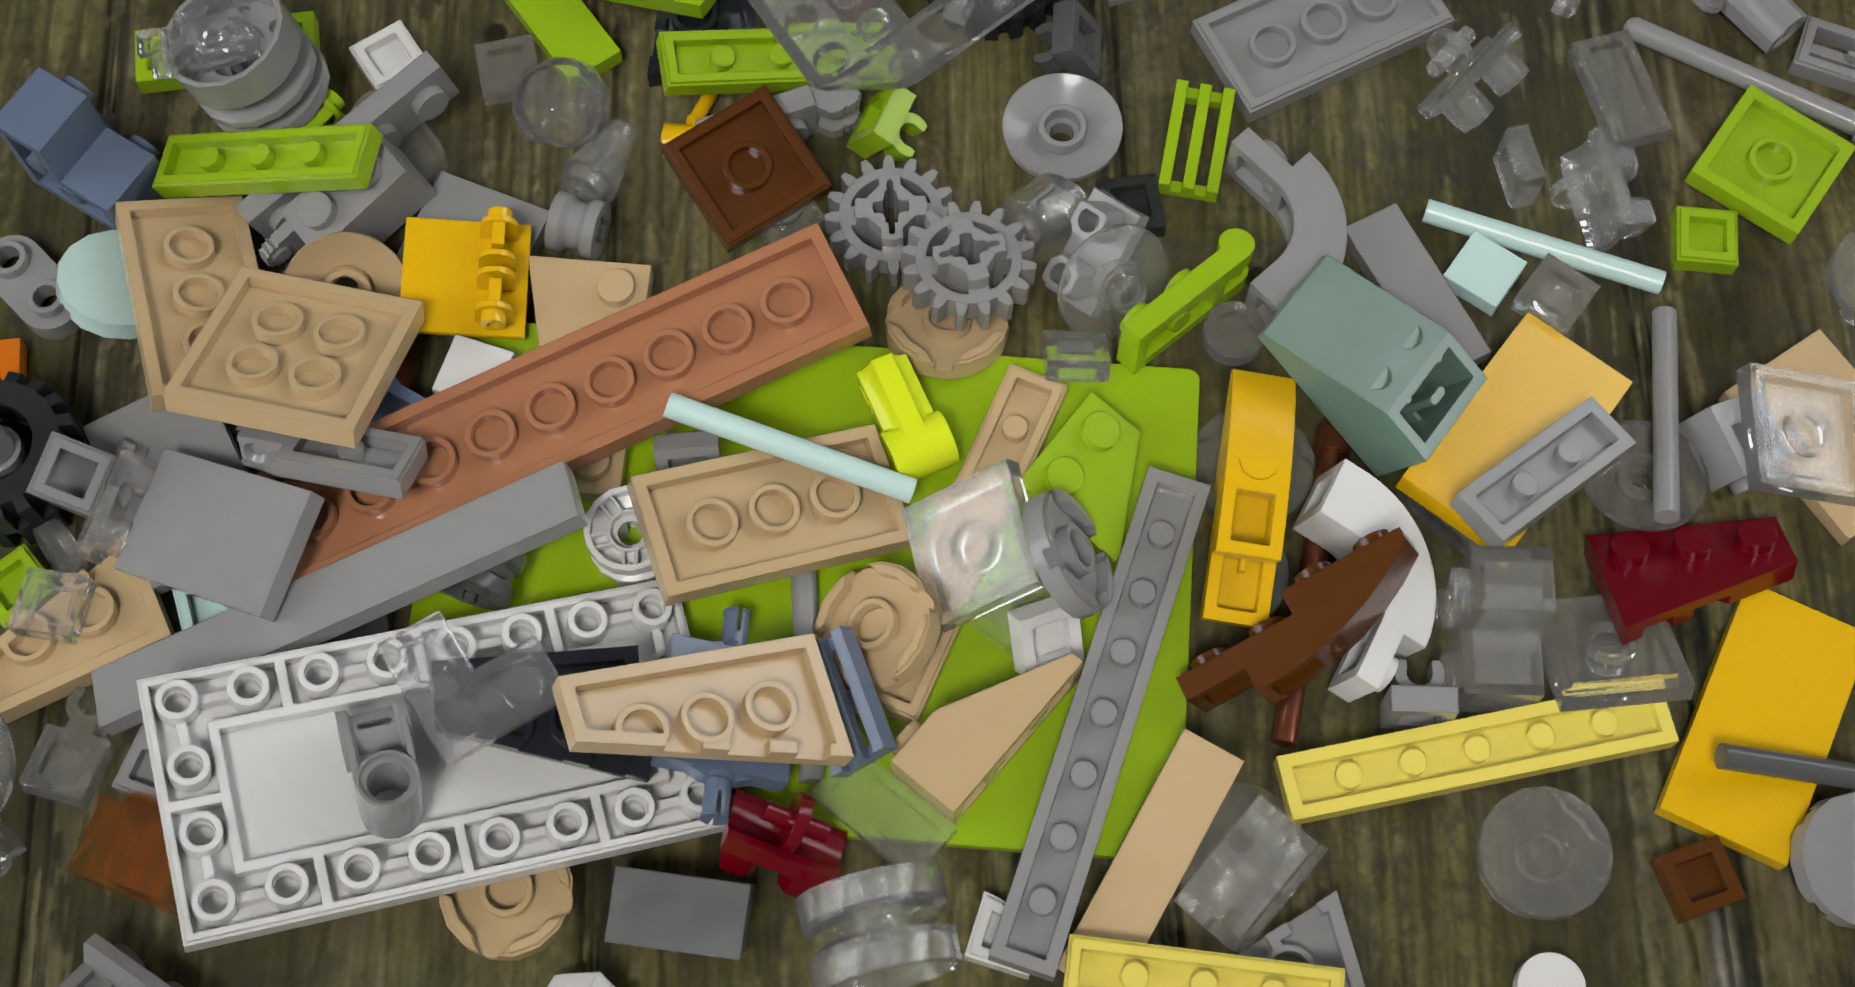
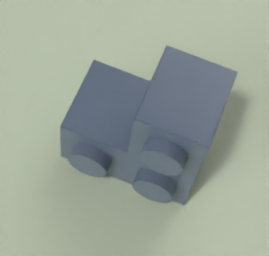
M38 67L1 109L0 136L34 183L111 230H117L115 202L160 200L163 197L152 188L162 155L153 145L140 136L132 135L128 140L116 133L114 125L93 106V103L97 100L95 95L80 81L69 75L60 80Z

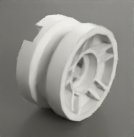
M627 485L608 490L594 501L586 513L588 526L583 528V533L593 564L603 577L611 578L618 582L620 586L652 581L656 577L643 537L640 542L634 545H626L621 542L629 535V528L637 527L639 534H641Z

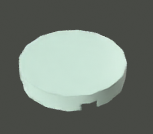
M108 230L89 234L69 246L58 262L56 296L61 307L63 303L64 308L70 312V319L81 329L104 338L135 339L137 338L118 232L117 230Z

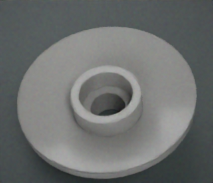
M1070 73L1047 74L1024 84L1010 98L1002 121L1004 143L1013 160L1033 176L1052 182L1080 181L1100 172L1116 155L1123 133L1121 112L1109 92L1091 79ZM1056 133H1065L1071 137V140L1057 141L1052 139L1051 136Z

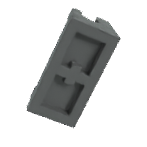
M616 866L604 942L742 960L743 951L746 952L748 947L757 884Z

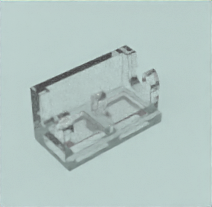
M1258 795L1173 901L1232 951L1242 952L1254 943L1327 853L1329 848L1275 804L1273 805L1263 796Z

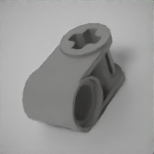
M405 697L393 699L391 707L351 716L345 710L334 712L347 773L351 772L359 812L365 828L375 836L385 839L400 838L411 833L420 824L424 815V802L420 771L416 759L415 738ZM387 789H398L405 792L401 797L394 800L384 801L375 798L380 792Z

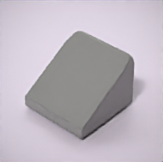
M52 431L25 492L84 518L91 517L116 456Z

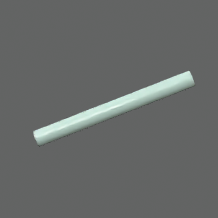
M1432 199L1428 200L1421 221L1471 237L1474 231H1477L1504 248L1657 295L1660 293L1666 278V271Z
M673 392L670 394L662 416L908 504L911 501L917 484V479Z

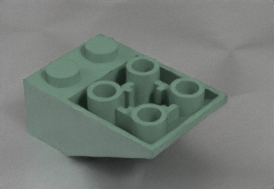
M1328 254L1318 260L1257 335L1376 477L1426 462L1487 380L1485 374L1448 330Z

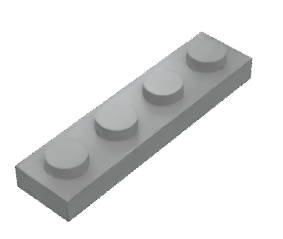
M425 50L335 125L372 123L383 134L385 140L398 148L402 139L424 121L431 120L440 115L447 107L449 101L459 94L460 91L439 64ZM301 192L249 194L235 207L248 224L265 239H269L271 234L286 221L280 211Z

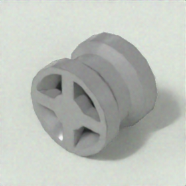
M559 191L555 195L547 215L544 234L546 249L563 252L568 248L578 251L583 259L597 261L608 238L611 223L610 203L598 199L585 203L578 201L574 193Z

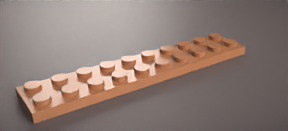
M815 223L371 422L368 426L370 428L422 437V440H426L428 458L404 500L278 477L265 471L255 475L306 489L325 498L292 577V582L558 462L564 461L574 472L680 424L674 420L662 417L671 392L712 407H717L870 338L872 333L870 325L819 224Z

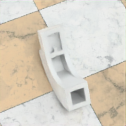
M1344 459L1317 477L1292 529L1328 551L1337 560L1354 552V544L1367 534L1381 529H1387L1390 532L1398 527L1412 541L1419 553L1399 592L1362 639L1342 657L1327 690L1350 703L1374 691L1377 693L1381 692L1395 675L1399 665L1398 659H1403L1426 648L1435 619L1436 582L1432 561L1424 538L1405 506L1379 480L1354 463Z

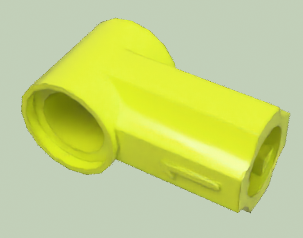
M889 353L871 360L868 366L857 373V383L880 431L879 437L891 470L918 480L960 462L958 449L949 425L939 410L933 412L907 354L894 355Z

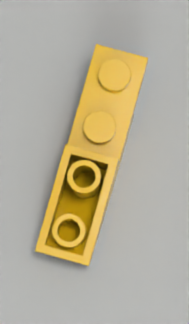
M1232 369L1213 494V496H1216L1199 620L1252 628L1259 622L1269 618L1276 564L1282 558L1290 491L1296 407V382L1293 378Z

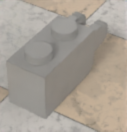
M382 138L368 189L301 192L280 211L286 221L271 234L269 239L265 240L264 244H261L259 256L268 267H279L280 264H285L287 260H290L291 256L295 255L310 241L334 232L361 233L383 243L406 222V217H412L437 193L404 153Z

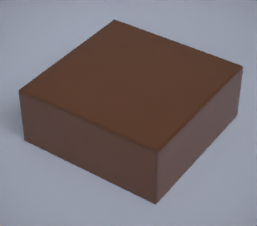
M1718 835L1659 855L1650 861V865L1678 925L1738 904L1747 898Z

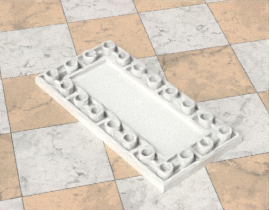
M654 580L136 680L185 953L723 832L724 825H712L713 819L709 824H705L699 819L702 810L704 784L683 772L651 766L652 756H648L650 780L648 783L438 735L435 730L431 674L432 661L638 645L639 663L664 659L666 644L673 633L691 637L682 602L664 606L657 581ZM405 697L417 750L416 759L420 771L424 815L420 824L411 833L400 838L385 839L372 834L363 824L351 772L347 773L334 712L345 710L351 716L391 707L393 699ZM387 789L380 792L375 798L384 801L394 800L401 797L405 792L398 789Z

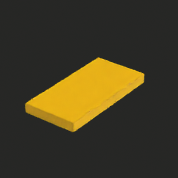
M1529 312L1482 371L1487 380L1426 462L1410 466L1396 485V488L1502 562H1504L1526 530L1494 553L1450 506L1457 493L1591 396L1610 415L1633 383Z
M1769 589L1736 601L1654 814L1706 838L1718 835L1722 845L1780 871L1788 865L1791 854V837L1797 824L1804 821L1817 784L1717 769L1714 763L1715 750L1719 743H1729L1827 759L1855 682V627Z

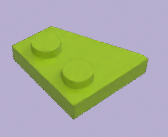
M1091 391L1014 485L1012 490L1026 502L1039 493L1054 489H1060L1069 493L1081 504L1096 527L1095 531L1097 534L1089 538L1095 553L1104 550L1105 555H1108L1110 564H1112L1121 554L1141 432Z

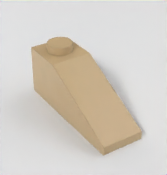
M1071 653L935 710L922 725L913 720L895 740L897 749L892 751L895 755L891 760L892 778L953 828L1076 685L1080 678L1083 661Z

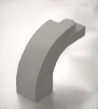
M1248 127L1231 141L1224 171L1273 215L1281 227L1286 247L1283 254L1250 283L1243 310L1264 328L1322 256L1328 254L1343 264L1347 247L1348 229L1343 201L1335 183L1322 164L1308 152L1295 165L1291 166L1278 145L1267 139L1262 140Z

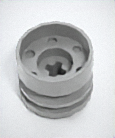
M186 0L179 6L166 26L161 47L166 68L224 132L303 127L314 118L326 98L330 80L326 58L312 43L309 36L297 25V21L280 0Z

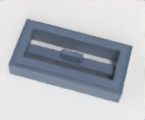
M838 626L830 631V638H818L816 641L854 755L853 759L845 767L829 766L833 777L847 778L896 750L897 746L854 629ZM835 654H838L851 691L845 690L833 657ZM858 712L870 742L868 747L865 745L855 717Z

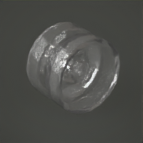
M908 862L872 868L824 882L803 892L795 899L803 939L825 945L808 960L814 987H912L951 973L963 965V957L955 926L932 919L948 905V895L940 865L931 862Z

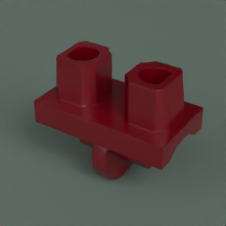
M736 789L730 799L729 822L724 825L719 848L721 851L719 865L722 870L741 877L752 874L757 865L779 873L777 885L782 889L783 893L806 901L818 888L833 893L841 881L840 861L848 832L832 827L831 824L812 817L815 798L802 791L797 793L788 808Z

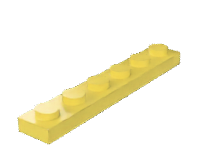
M1658 678L1276 756L1273 766L1289 826L1672 748L1679 742V738Z

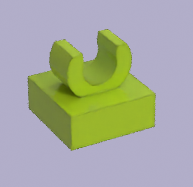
M897 82L870 97L846 147L864 159L882 150L885 155H891L895 162H903L913 157L915 151L903 143L900 138V129L908 135L915 137L925 132L927 124L919 115L909 112L916 95Z

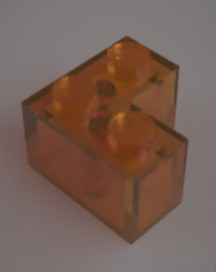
M135 793L130 794L126 803L103 795L66 871L87 884L178 917L158 802Z

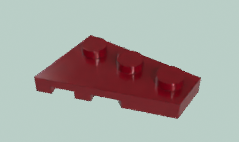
M1776 516L1587 535L1584 549L1585 558L1622 646L1641 639L1644 629L1655 624L1667 621L1671 626L1692 619L1694 609L1717 600L1731 604L1793 580L1798 563Z

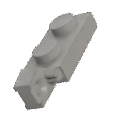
M242 427L237 434L242 455L241 461L245 466L265 471L278 477L404 500L428 458L426 440H422V437L370 427L366 429L356 449L248 427Z

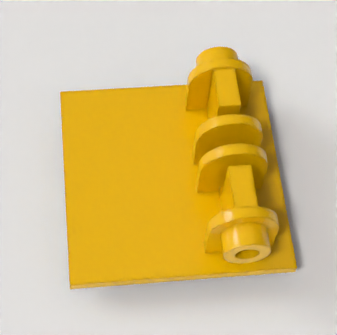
M502 206L489 208L487 216L482 218L481 222L406 217L400 297L423 301L425 321L418 334L451 336L457 334L467 337L525 340L531 225L518 224L513 218V211Z

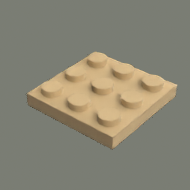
M241 266L162 391L166 411L356 449L425 321L423 301Z

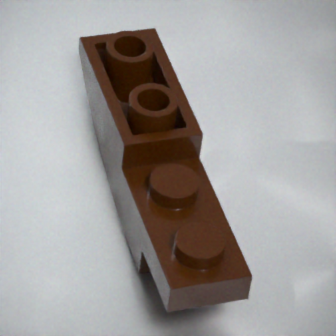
M1400 527L1390 532L1387 529L1377 530L1359 539L1353 546L1354 552L1332 564L1327 561L1319 562L1302 570L1294 578L1295 584L1281 591L1292 615L1285 619L1283 616H1274L1259 622L1248 631V639L1227 650L1224 647H1218L1202 653L1191 662V670L1176 677L1186 700L1206 713L1253 687L1258 694L1273 705L1305 687L1333 666L1358 643L1385 612L1403 586L1419 556L1412 541Z

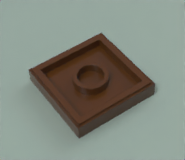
M766 85L761 86L661 146V153L727 253H730L824 196L832 188L831 182Z

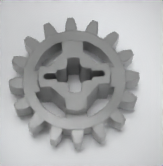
M885 155L882 169L875 170L867 160L861 162V177L857 179L845 172L840 176L842 192L830 191L828 195L829 211L831 212L825 214L826 233L832 234L829 238L833 254L845 253L844 268L848 273L863 266L865 267L866 283L872 284L877 279L879 273L888 274L891 287H897L900 273H902L903 269L900 267L901 248L908 245L909 228L917 226L924 229L925 212L929 210L935 212L941 218L947 216L948 202H952V190L950 186L937 189L938 172L935 169L926 172L922 176L918 175L916 159L910 158L904 168L901 169L895 168L891 155ZM889 208H893L894 219H897L894 234L889 233V223L885 222L888 219Z
M954 201L948 202L947 216L943 218L931 210L925 212L924 229L911 226L908 230V245L901 248L903 290H913L912 306L917 310L930 304L932 306L931 322L935 324L942 321L946 315L955 317L954 324L957 331H963L967 319H976L977 324L982 330L989 329L990 315L994 313L1005 321L1012 318L1013 303L1025 305L1028 301L1030 285H1034L1037 263L1033 262L1034 242L1022 241L1024 225L1020 221L1005 226L1003 224L1005 210L999 207L990 216L981 214L982 207L980 201H973L969 212L963 213L960 212L959 207Z

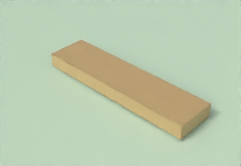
M1187 729L1182 730L1073 934L1147 943L1240 771L1244 763L1243 760ZM1067 945L1058 965V970L1065 973Z

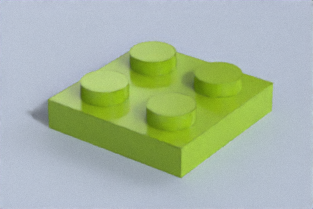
M1750 84L1684 182L1730 210L1738 211L1740 216L1791 245L1854 152L1855 145Z

